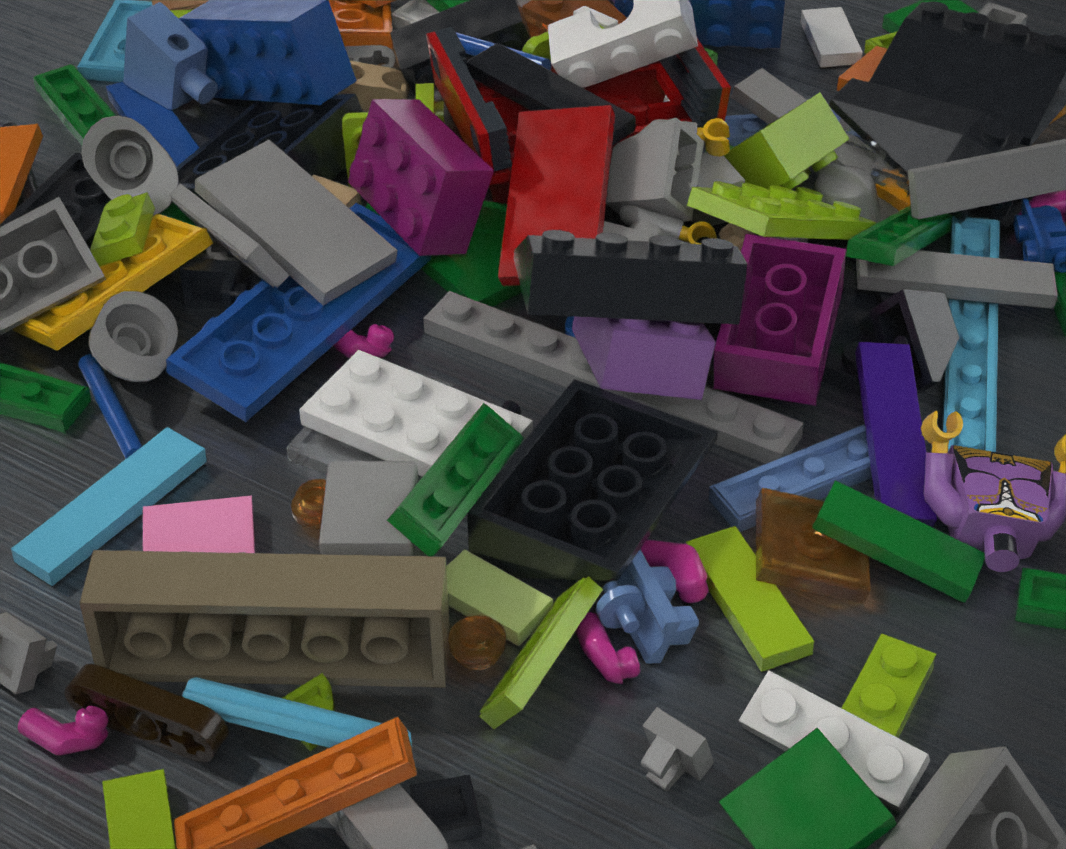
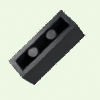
M469 0L390 32L400 70L415 96L416 84L434 83L426 37L427 33L453 27L455 32L492 43L498 42L503 46L522 51L526 42L532 38L518 0ZM469 54L465 55L467 61L475 57Z

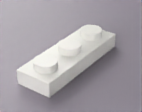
M769 670L738 720L743 729L784 751L818 727L885 806L900 814L930 763L929 754Z

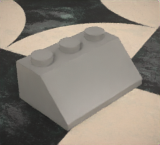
M60 197L0 227V335L106 280Z
M1006 746L950 753L879 849H1066V834Z

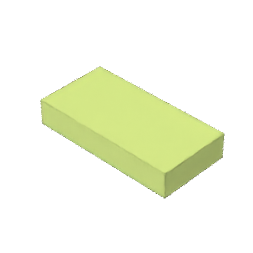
M465 549L446 566L448 606L517 646H520L536 630L553 605L551 597Z

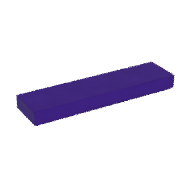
M859 342L855 351L875 500L928 526L934 527L937 515L924 498L926 445L921 431L922 420L910 345Z

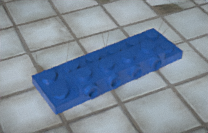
M356 202L349 209L398 250L395 263L325 305L317 301L291 276L278 288L276 286L272 287L265 280H262L251 290L242 292L234 304L218 317L209 319L201 331L166 359L167 374L247 422L347 332L354 328L429 262L431 255L419 256L381 216Z

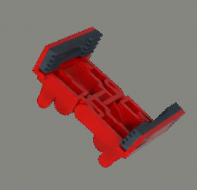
M453 27L427 33L426 37L434 83L464 142L494 170L489 184L493 202L507 203L519 112L531 110L471 77L466 65L465 49ZM698 38V47L584 88L636 116L635 131L619 142L638 134L656 119L669 120L677 118L680 121L697 122V127L702 128L711 119L719 118L725 121L731 86ZM552 66L551 71L557 74L554 67ZM665 96H667L668 99L670 100V101H667V102H663ZM614 144V145L612 146L611 157H612L613 148L616 146V144Z

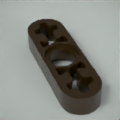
M85 664L64 691L66 700L76 712L81 708L86 710L88 706L101 708L109 718L107 727L197 762H209L229 735L227 724L211 708L96 664Z

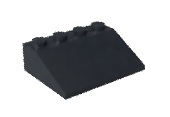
M922 2L905 17L869 82L983 112L994 119L1004 122L1009 128L1023 135L1020 144L1031 146L1066 106V37L1062 35L1046 36L1031 32L1027 26L1012 23L1006 25L989 20L986 15L970 12L965 14L948 9L947 5L940 2Z
M339 94L321 105L255 101L177 166L179 184L181 183L211 206L195 192V179L267 140L274 143L311 176L317 175L335 182L336 176L346 168L342 118L347 113L363 112L356 94Z
M547 230L543 232L542 236L528 235L514 250V263L528 314L720 324L740 323L748 264L738 246H734L733 243L724 239L708 238L702 240L701 244L681 243L677 238L663 235L652 236L649 238V241H630L627 237L617 233H600L596 235V239L575 238L572 233L567 231Z
M574 379L467 513L469 552L515 578L581 580L583 577L587 578L589 576L592 580L618 581L715 444L718 432Z

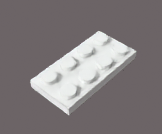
M358 350L299 409L301 425L385 461H414L417 464L418 475L420 476L426 473L483 403L487 404L524 437L510 458L533 431V420L361 350Z

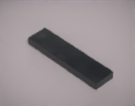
M498 42L467 61L468 71L474 80L531 111L611 105L615 113L612 146L636 129V116Z

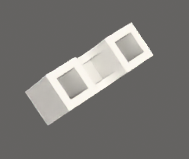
M633 0V10L628 18L619 25L607 29L600 27L590 9L548 25L551 64L559 76L582 88H586L698 47L693 9L689 0Z

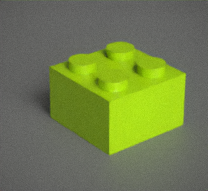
M819 92L730 149L729 153L724 155V157L745 179V183L761 186L768 190L770 185H781L782 187L793 189L809 178L808 175L811 174V171L808 167L811 166L814 172H817L836 160L838 156L834 150L848 141L849 137L821 92Z

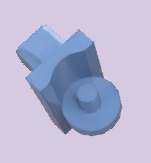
M641 550L635 555L618 581H609L603 586L604 595L597 602L595 610L601 624L605 627L613 629L623 628L624 632L630 633L646 664L661 663L671 645L689 644L699 625V620L691 606L672 607L670 602L676 592V579L669 567H650Z

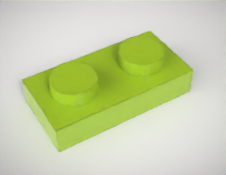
M148 192L134 197L129 194L121 195L112 199L104 206L90 248L99 267L143 252L155 211V206Z
M881 633L842 709L899 738L934 669L936 653Z

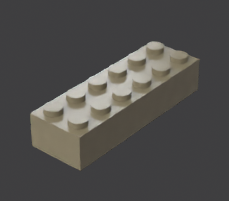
M93 550L80 599V608L93 661L96 665L145 682H188L191 678L198 677L218 683L303 685L323 673L330 685L446 688L450 640L446 557Z

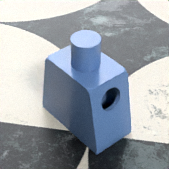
M158 2L127 18L124 84L167 109H176L193 99L200 104H206L213 99L218 88L217 83L205 75L208 52L205 43L164 4Z

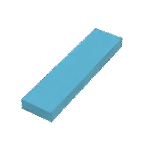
M166 427L12 547L11 552L14 562L49 585H55L91 556L93 550L101 548L142 515L143 506H153L207 462L205 448Z

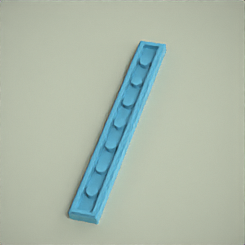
M953 216L949 253L999 258L1000 221L967 217L962 222ZM947 298L959 340L944 371L941 431L947 432V417L952 412L957 411L962 417L963 428L958 436L949 440L948 451L951 445L996 452L998 303Z

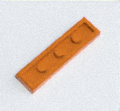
M395 717L175 818L176 848L256 849L416 776L417 771L406 727L399 717Z

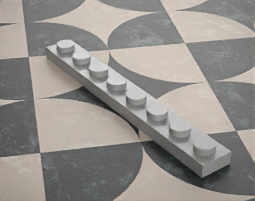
M451 291L423 318L424 333L566 388L574 379L600 388L575 337ZM705 386L702 400L603 389L717 431L718 436L715 445L765 464L791 454L802 438L804 422Z

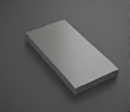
M270 140L195 179V192L223 217L260 244L299 285L322 305L327 304L396 262L398 251Z

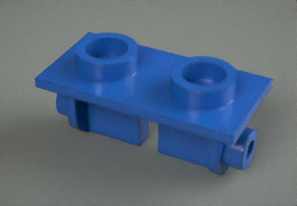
M1022 198L1021 215L1014 216V234L1016 242L1023 243V260L1052 263L1054 272L1065 273L1066 227L1060 211L1048 205L1031 208L1028 198Z

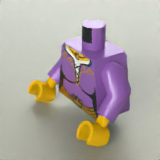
M936 410L924 419L921 426L923 437L932 444L931 452H926L925 501L942 523L948 526L951 537L985 553V563L988 568L996 572L1011 571L1019 565L1020 559L1031 557L1038 542L1050 540L1066 520V434L1054 447V455L1060 463L1059 471L1057 472L1053 471L1052 462L956 445H951L948 451L949 440L960 434L963 428V420L957 411L949 414L946 420L947 432L945 433L938 427V411Z

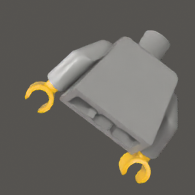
M677 118L669 120L656 119L638 134L617 143L612 151L606 205L620 215L621 221L627 226L640 220L650 221L662 228L667 236L690 244H701L696 242L701 237L717 238L715 229L705 221L694 223L690 228L683 226V222L690 221L693 217L694 208L687 206L691 188L697 187L703 144L705 143L706 151L712 156L720 157L728 154L730 151V144L727 139L730 137L728 124L723 119L715 118L709 120L702 128L697 127V122L680 121Z

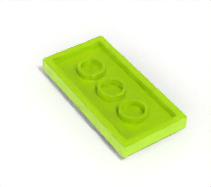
M714 181L712 188L692 187L687 203L689 207L763 237L848 240L877 223L861 217V208L840 201H834L832 206L822 202V193L804 187H796V190L793 191L785 187L770 185L768 190L749 183H742L740 188L729 183Z

